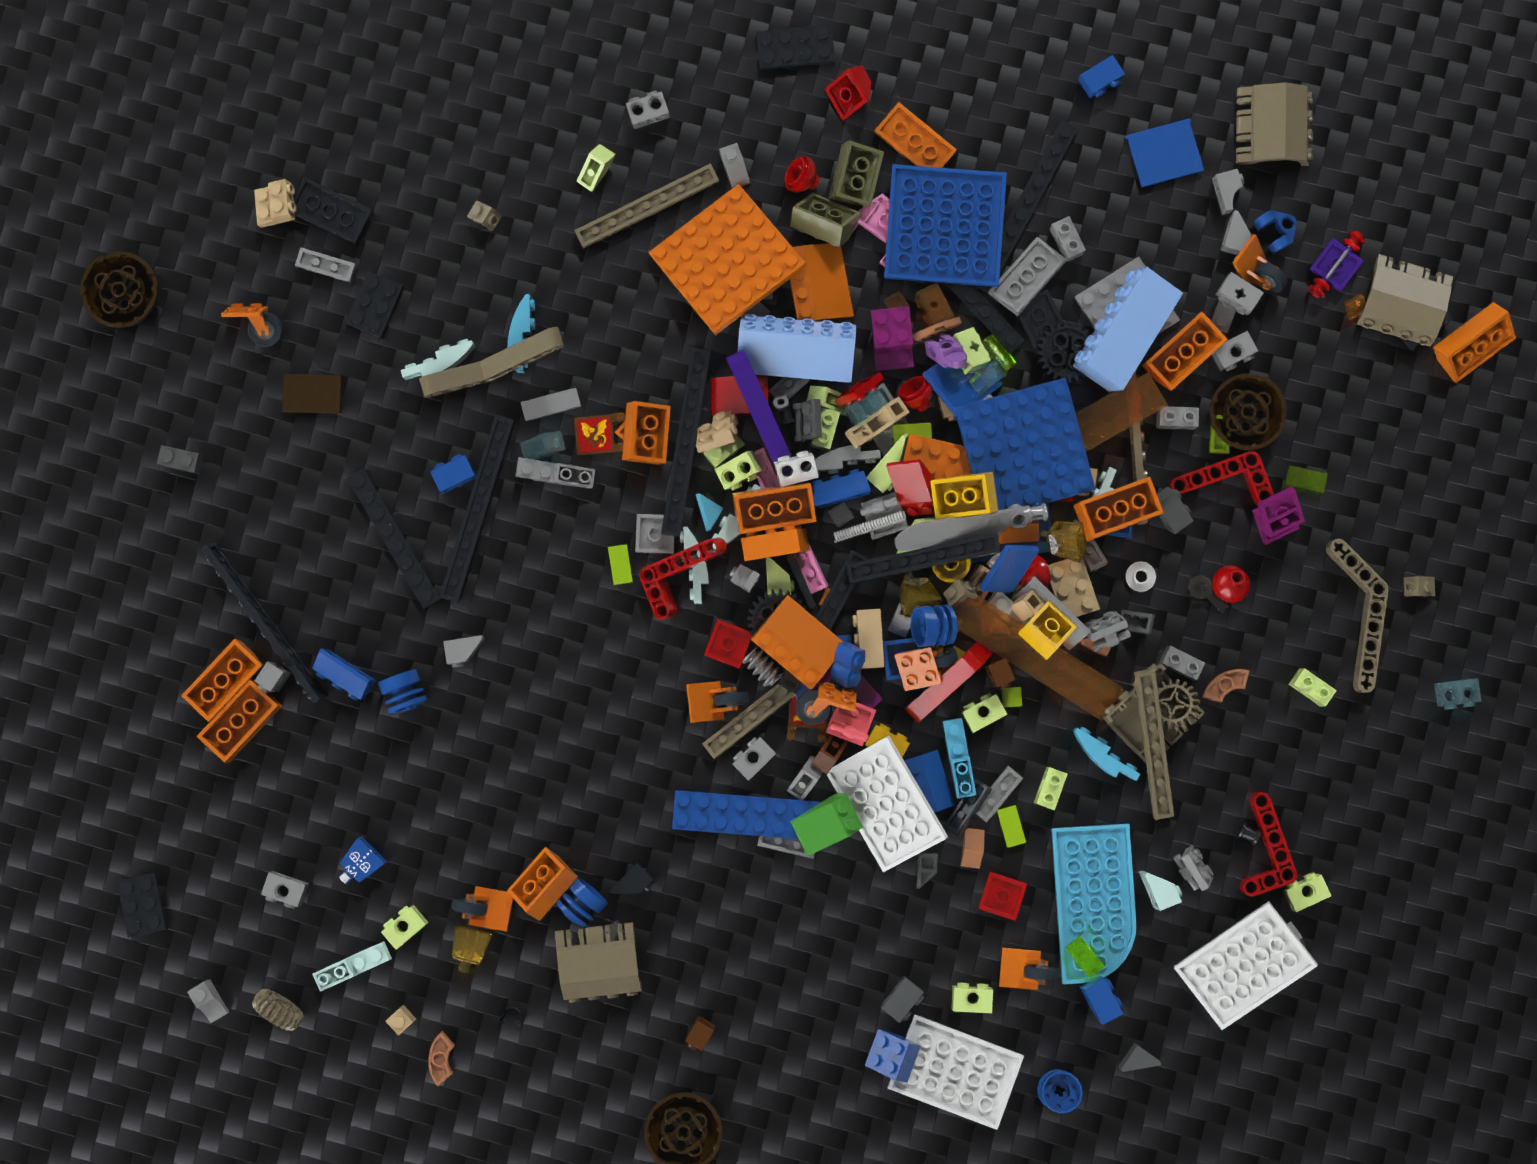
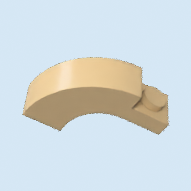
M897 397L864 421L847 430L845 435L856 449L905 417L909 411L900 397Z

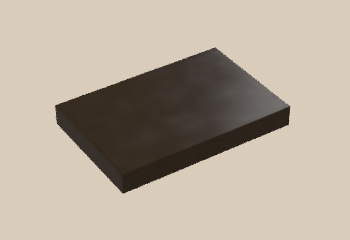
M284 374L282 412L341 414L342 376Z

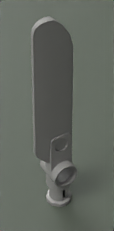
M1045 503L1036 507L1013 504L1008 509L987 514L920 522L900 532L895 538V546L899 551H906L996 532L1000 535L1009 526L1020 529L1034 520L1043 519L1046 521L1048 519V511Z

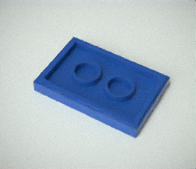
M1006 545L981 583V591L1012 593L1038 554L1039 549L1037 546Z

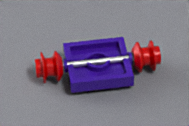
M1349 232L1350 238H1344L1343 240L1345 246L1334 238L1330 240L1309 269L1320 277L1314 278L1315 285H1309L1311 295L1316 298H1324V291L1330 290L1329 285L1339 292L1344 288L1364 261L1352 252L1359 251L1360 247L1358 245L1365 243L1364 236L1360 232Z

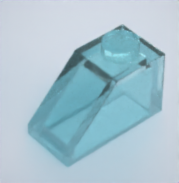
M995 360L977 372L969 382L981 396L1006 377L1007 374Z
M561 431L542 433L520 443L524 458L533 460L565 450Z

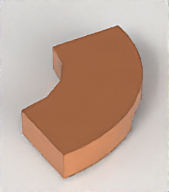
M960 317L952 318L913 334L912 337L916 342L924 341L939 333L947 332L961 325L962 322Z
M1235 669L1219 674L1207 685L1202 698L1222 703L1225 695L1230 691L1245 689L1250 670Z
M443 1031L435 1038L429 1051V1071L437 1087L453 1074L449 1066V1055L455 1044Z

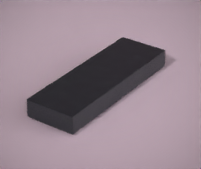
M794 554L788 555L784 558L785 565L792 580H794L795 588L800 599L803 601L802 604L807 607L806 611L816 607L814 599Z
M976 778L974 780L976 795L963 797L944 825L946 829L958 837L962 836L992 791L990 787Z

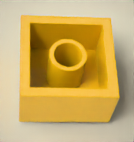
M1048 600L1018 634L1047 660L1077 626Z

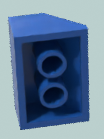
M859 469L849 471L847 476L841 477L840 474L829 477L830 480L822 482V480L811 482L815 510L863 497L871 492L864 471L859 472Z
M320 649L312 668L317 671L315 675L323 680L328 678L332 681L331 685L340 691L342 688L348 691L347 695L355 701L358 699L364 700L376 683L375 679L328 649Z
M938 750L904 760L934 813L955 805Z

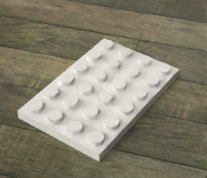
M889 735L833 766L827 774L836 792L847 794L863 826L859 831L883 872L948 837Z
M1268 901L1176 964L1174 969L1221 1030H1223L1310 972L1318 964Z
M914 1014L906 1039L921 1045L908 1082L890 1079L887 1088L998 1130L1024 1055Z

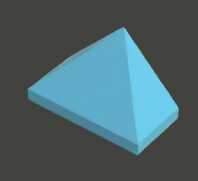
M700 493L696 494L706 532H711L723 507Z

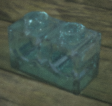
M877 388L868 393L861 401H856L847 407L845 414L853 426L873 415L886 405L887 402Z
M1478 678L1434 684L1437 706H1444V710L1455 709L1457 704H1463V707L1475 706V702L1481 701ZM1466 688L1471 691L1469 698H1466L1464 695ZM1448 690L1452 694V698L1449 701L1445 698V693Z

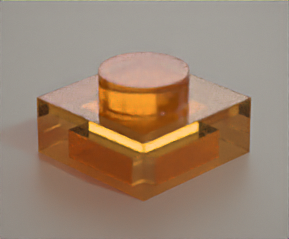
M900 290L883 300L887 308L909 306Z
M1361 293L1344 302L1346 314L1350 320L1360 316L1365 307V297Z

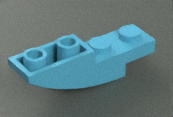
M525 294L515 311L509 330L507 348L527 339L524 335H532V330H535V318H532V311H535V300H532L530 294ZM528 364L515 371L517 373H525V368H528Z
M962 718L942 721L957 799L976 795Z
M1082 726L1080 729L1074 728L1073 732L1078 743L1097 766L1112 777H1116L1120 772L1137 781L1140 776L1136 772L1138 768L1129 763L1124 765L1119 762L1121 758L1113 753L1107 755L1111 747L1107 746L1108 742L1099 736L1097 739L1090 736L1091 731Z

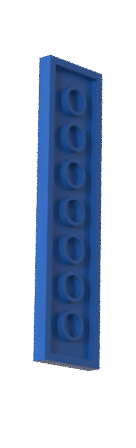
M675 790L672 829L799 839L790 821L821 802Z

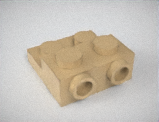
M282 179L268 183V187L254 190L257 225L262 228L295 220L296 205L293 199L295 189L292 183Z
M731 411L719 412L713 416L712 424L707 423L698 428L696 441L698 453L735 442V434H737L736 425L738 424L735 413L732 414Z

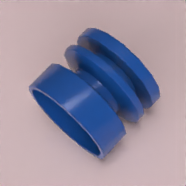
M946 604L934 605L933 607L921 606L913 609L910 621L911 634L918 647L934 646L935 644L949 645L955 642L958 627L956 614L952 606Z
M416 669L392 676L378 683L382 695H392V698L385 701V704L395 703V706L387 709L389 714L402 713L414 709L427 701L426 695L417 698V694L423 692L424 689H414L413 685L420 682Z
M577 877L569 887L574 895L571 896L564 893L562 896L567 903L562 899H558L556 904L569 920L583 928H587L590 924L585 918L590 921L595 920L590 911L593 910L601 913L608 902L592 886Z
M1060 1069L1050 1070L1043 1074L1037 1086L1038 1097L1042 1104L1050 1110L1061 1114L1076 1109L1083 1095L1082 1085L1079 1080L1071 1073ZM1056 1086L1063 1088V1090L1060 1091V1095L1054 1093V1091L1057 1090Z

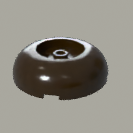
M116 251L95 259L86 269L80 286L84 307L91 317L101 324L114 328L131 327L147 318L156 305L159 291L157 278L152 268L137 255L123 251ZM121 275L122 281L116 282L115 278ZM138 284V289L133 292L132 286ZM107 292H112L113 297L111 299H107ZM124 301H128V306L126 308H123L122 306Z
M1239 374L1223 382L1215 391L1209 408L1210 421L1217 436L1229 446L1240 450H1256L1269 445L1281 434L1286 423L1287 405L1281 390L1271 380L1261 375ZM1245 396L1251 398L1249 404L1244 403L1243 399ZM1230 408H1234L1236 410L1235 416L1230 415ZM1244 410H1246L1249 413V415L1245 416L1243 414ZM1257 411H1261L1263 413V417L1261 419L1256 417ZM1223 415V422L1222 419H1217L1216 416ZM1242 423L1248 424L1249 428L1247 431L1242 429Z
M688 1092L670 1094L657 1102L648 1114L644 1129L646 1147L658 1164H708L717 1154L722 1141V1123L719 1114L709 1101L697 1094ZM683 1113H689L690 1119L685 1121L682 1118ZM668 1124L674 1125L672 1132L667 1131L666 1126ZM686 1127L688 1131L686 1133H682L680 1131V1128ZM695 1129L701 1130L702 1134L699 1137L694 1136L693 1131ZM682 1140L685 1141L686 1145L683 1148H679L677 1142Z

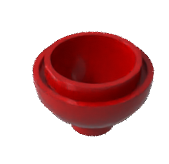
M805 155L796 158L790 164L785 174L786 188L795 193L808 189L813 190L820 181L813 160Z
M917 376L909 379L900 387L897 397H900L907 408L924 411L931 405L930 399L933 394V388L923 376Z
M1038 554L1019 581L1020 586L1028 584L1034 577L1047 589L1050 586L1051 575L1046 561Z
M1233 565L1224 566L1212 578V588L1215 594L1225 602H1240L1250 591L1251 583L1249 576L1240 567Z

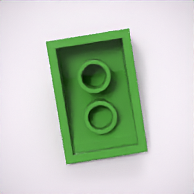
M845 793L832 795L790 821L807 856L837 843L863 828Z

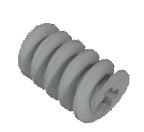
M757 646L743 659L742 663L746 664L749 662L750 664L747 669L755 668L752 674H760L758 681L765 679L763 686L770 685L771 687L784 673L777 674L779 667L772 668L774 661L767 663L769 656L762 657L764 651H756Z

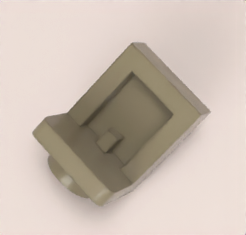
M477 200L467 215L470 220L485 226L490 231L495 229L502 217L492 207Z
M1404 577V596H1435V577Z
M960 578L943 592L948 604L953 609H956L967 597L972 599L978 597L975 592V586L970 581H964Z

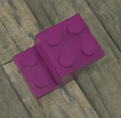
M909 306L871 310L872 342L876 372L914 368Z
M1289 487L1258 502V508L1252 510L1261 540L1265 545L1300 529L1299 524L1305 522L1296 490L1293 487Z

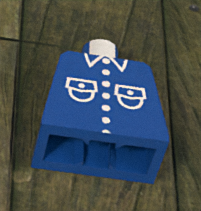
M358 837L340 862L346 870L339 878L345 884H348L353 878L361 882L384 866L387 861L363 837Z

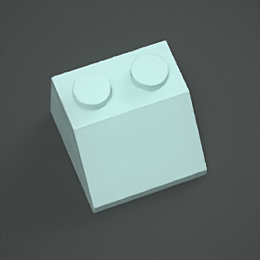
M1139 871L1153 908L1161 911L1182 902L1180 899L1182 892L1178 885L1175 886L1174 883L1145 871Z

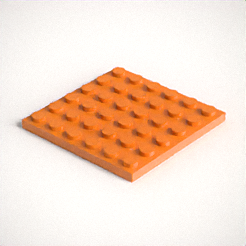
M739 184L648 252L715 336L807 266L804 260Z

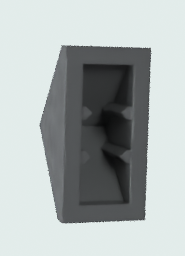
M1121 610V616L1126 619L1129 626L1122 630H1129L1144 635L1151 634L1155 615Z
M1134 1043L1119 1064V1069L1122 1072L1159 1066L1161 1063L1156 1057Z

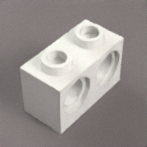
M808 451L799 452L797 456L791 458L789 456H782L778 458V461L774 462L778 482L781 487L819 478L814 455L808 453ZM804 461L810 462L807 470H801L800 468L801 463ZM784 466H791V472L783 475L782 468Z

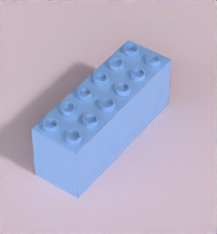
M1148 267L1132 270L1127 273L1124 278L1125 283L1117 289L1114 294L1115 299L1104 310V317L1097 321L1094 333L1088 336L1084 343V349L1078 352L1074 359L1076 361L1073 365L1074 368L1109 392L1124 390L1183 292Z
M746 314L741 316L738 352L741 350L745 351L753 371L757 375L851 383L856 325H852L849 322H842L840 324L829 320L816 322L812 319L795 320L792 317L781 319L771 315L758 317L754 314Z

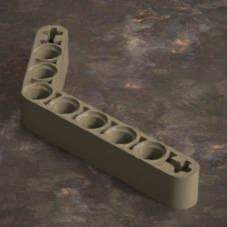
M552 327L482 361L420 377L419 381L424 397H432L490 382L564 347L559 328Z
M1335 539L1327 543L1326 553L1365 592L1353 687L1357 692L1367 693L1374 689L1376 683L1388 585L1344 540ZM1337 544H1338V545H1339L1338 551L1335 552V551H1334V549H1335V546H1334V545H1337ZM1348 557H1351L1354 561L1352 567L1347 565L1346 560ZM1362 570L1367 573V579L1365 581L1362 580L1360 577V572ZM1376 584L1379 585L1381 588V592L1379 594H1376L1374 592V586ZM1373 603H1375L1378 606L1377 613H1374L1371 610V605ZM1370 622H1373L1376 626L1374 632H1371L1368 628ZM1368 641H1370L1373 644V649L1371 651H1368L1366 649V643ZM1365 660L1370 662L1368 670H1365L1363 667ZM1361 682L1367 683V687L1361 685Z

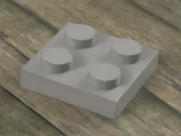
M637 514L636 553L674 554L675 537L661 535L664 515Z

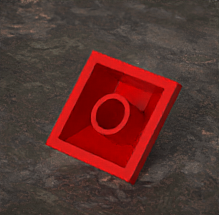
M862 65L848 68L824 88L842 121L849 118L870 99L871 80Z

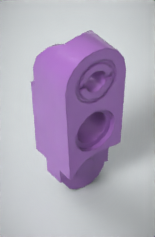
M939 333L935 335V338L925 340L926 355L944 368L948 366L951 368H962L967 364V354L964 352L963 346L950 335Z

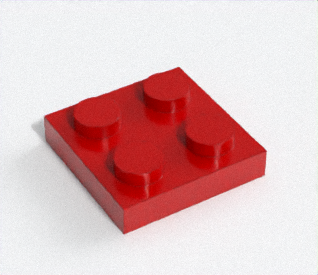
M879 372L858 381L834 401L838 406L843 404L849 406L855 401H861L867 396L866 392H872L879 387L878 383L884 379L882 374Z
M717 619L704 655L740 669L753 634L750 635L748 630Z
M989 871L978 909L1016 921L1027 883Z

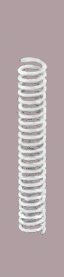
M899 511V513L891 514V517L890 515L888 517L885 515V518L882 516V519L871 520V523L868 521V524L865 522L862 525L851 526V529L848 527V529L845 528V530L842 529V531L834 532L836 539L834 542L837 543L840 540L842 541L868 533V531L871 532L905 521V512L903 511L902 515V512Z

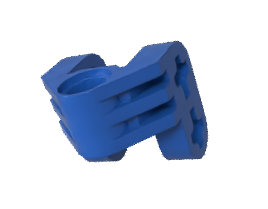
M1270 210L1258 217L1253 222V225L1258 232L1273 222L1275 223L1276 230L1282 236L1268 246L1271 254L1275 255L1293 243L1297 221L1290 214ZM1282 221H1288L1291 228H1284Z

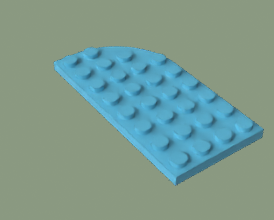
M1129 824L1051 828L1062 984L1088 983L1099 976L1104 978L1115 971L1131 951L1136 935V911Z

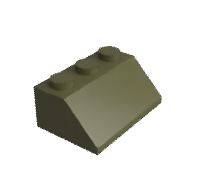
M850 140L843 143L828 199L848 205L871 207L884 151Z
M811 193L793 207L790 227L797 229L799 232L807 233L816 239L826 241L832 246L840 247L849 240L861 217V212Z

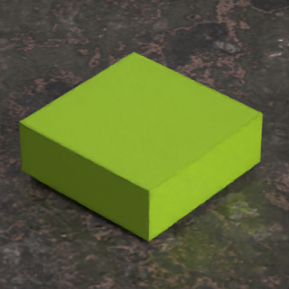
M1021 687L1001 689L1003 707L1022 706Z

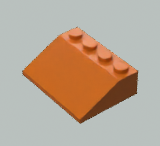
M830 243L793 247L807 265L789 279L796 319H812L816 322H822L824 320L835 321L854 317L841 246H832Z
M788 595L750 639L810 690L814 688L835 661V652L838 644L844 643Z

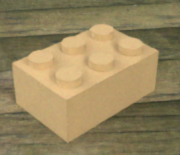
M1082 554L1048 565L1051 575L1050 592L1076 617L1100 609Z
M880 609L857 610L856 615L852 616L853 627H857V634H854V645L865 650V662L861 669L883 668Z

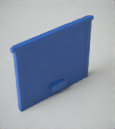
M1191 119L1181 120L1125 136V140H1128L1141 187L1204 171L1190 125Z
M937 363L922 374L951 411L954 419L957 418L954 410L955 407L980 401L1003 385L987 365L982 369L965 375L962 368H951L949 366L944 368Z

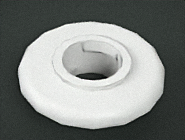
M1142 561L1130 565L1126 572V582L1129 587L1139 592L1152 588L1156 580V573L1153 567ZM1138 571L1145 572L1146 580L1144 582L1137 581L1136 573Z

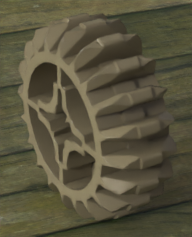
M1169 679V685H1165L1162 681V688L1160 689L1157 686L1159 704L1162 708L1169 711L1168 718L1161 715L1162 727L1165 728L1168 725V731H1171L1172 726H1175L1176 731H1179V725H1182L1186 729V722L1190 725L1193 724L1191 717L1194 719L1198 718V715L1194 713L1200 711V707L1195 706L1200 704V700L1195 699L1198 693H1192L1194 690L1192 686L1186 689L1187 682H1183L1180 686L1179 679L1176 680L1175 684ZM1168 692H1172V695L1169 698H1162V700H1160L1163 695H1165ZM1179 692L1188 697L1190 705L1179 700ZM1176 699L1178 706H1175L1172 712L1171 705ZM1187 710V713L1184 716L1175 719L1177 713L1185 712Z
M270 989L260 990L252 1002L253 1008L259 1015L281 1029L294 1031L304 1017L296 1004Z

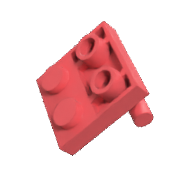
M857 702L855 712L835 706L826 733L863 746V743L868 739L867 733L876 709Z

